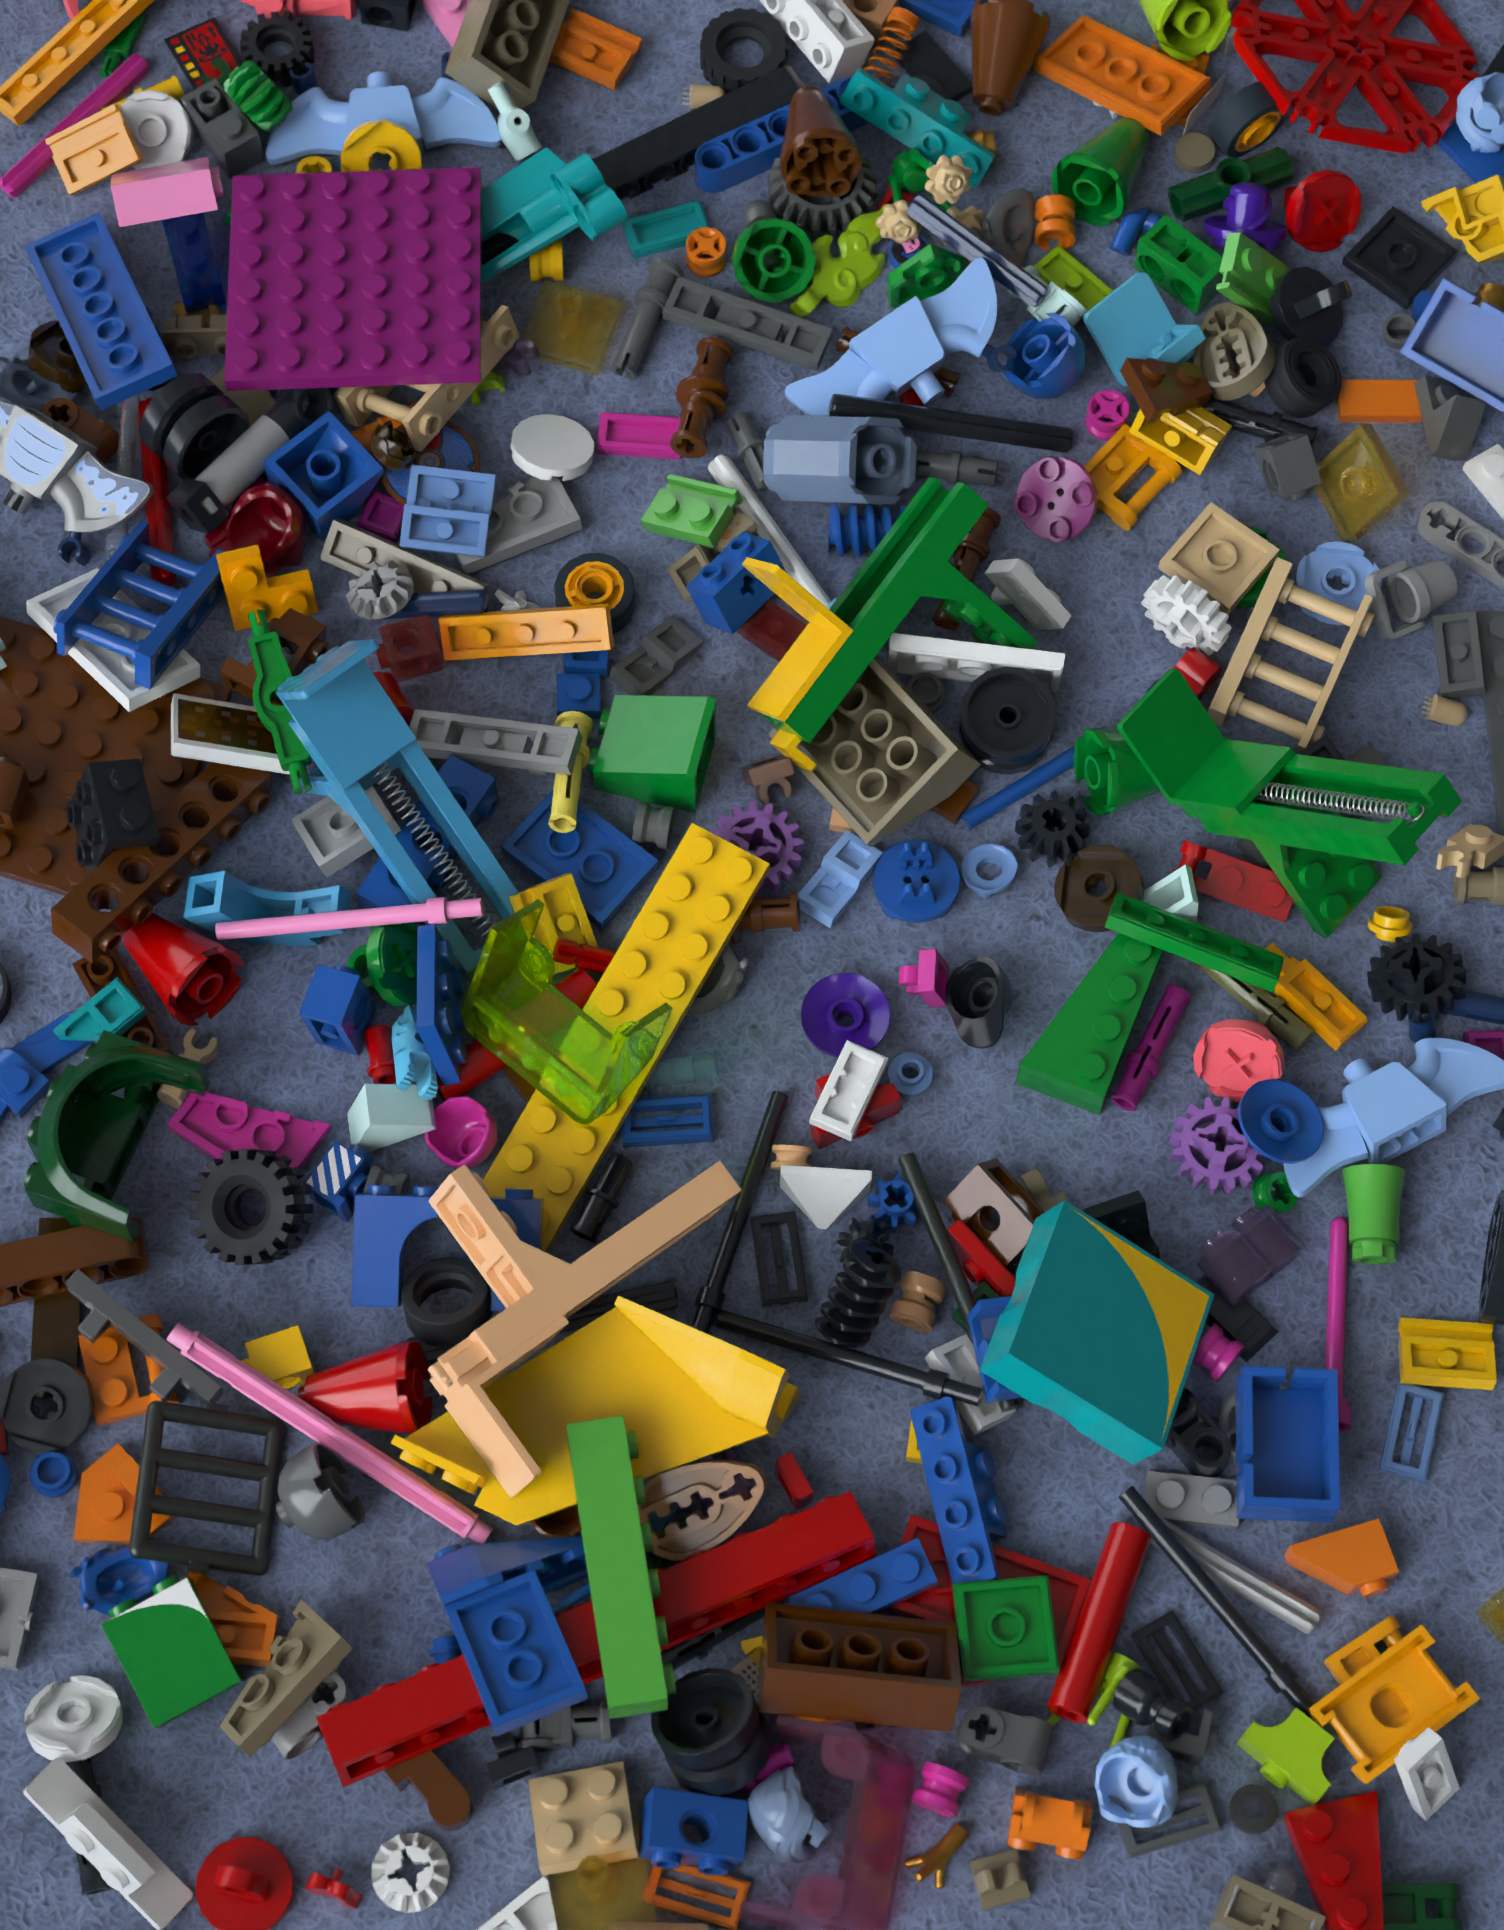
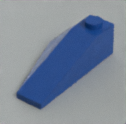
M582 1536L471 1544L464 1548H461L460 1544H454L439 1550L434 1554L435 1560L427 1562L443 1607L534 1569L540 1583L543 1584L586 1567Z

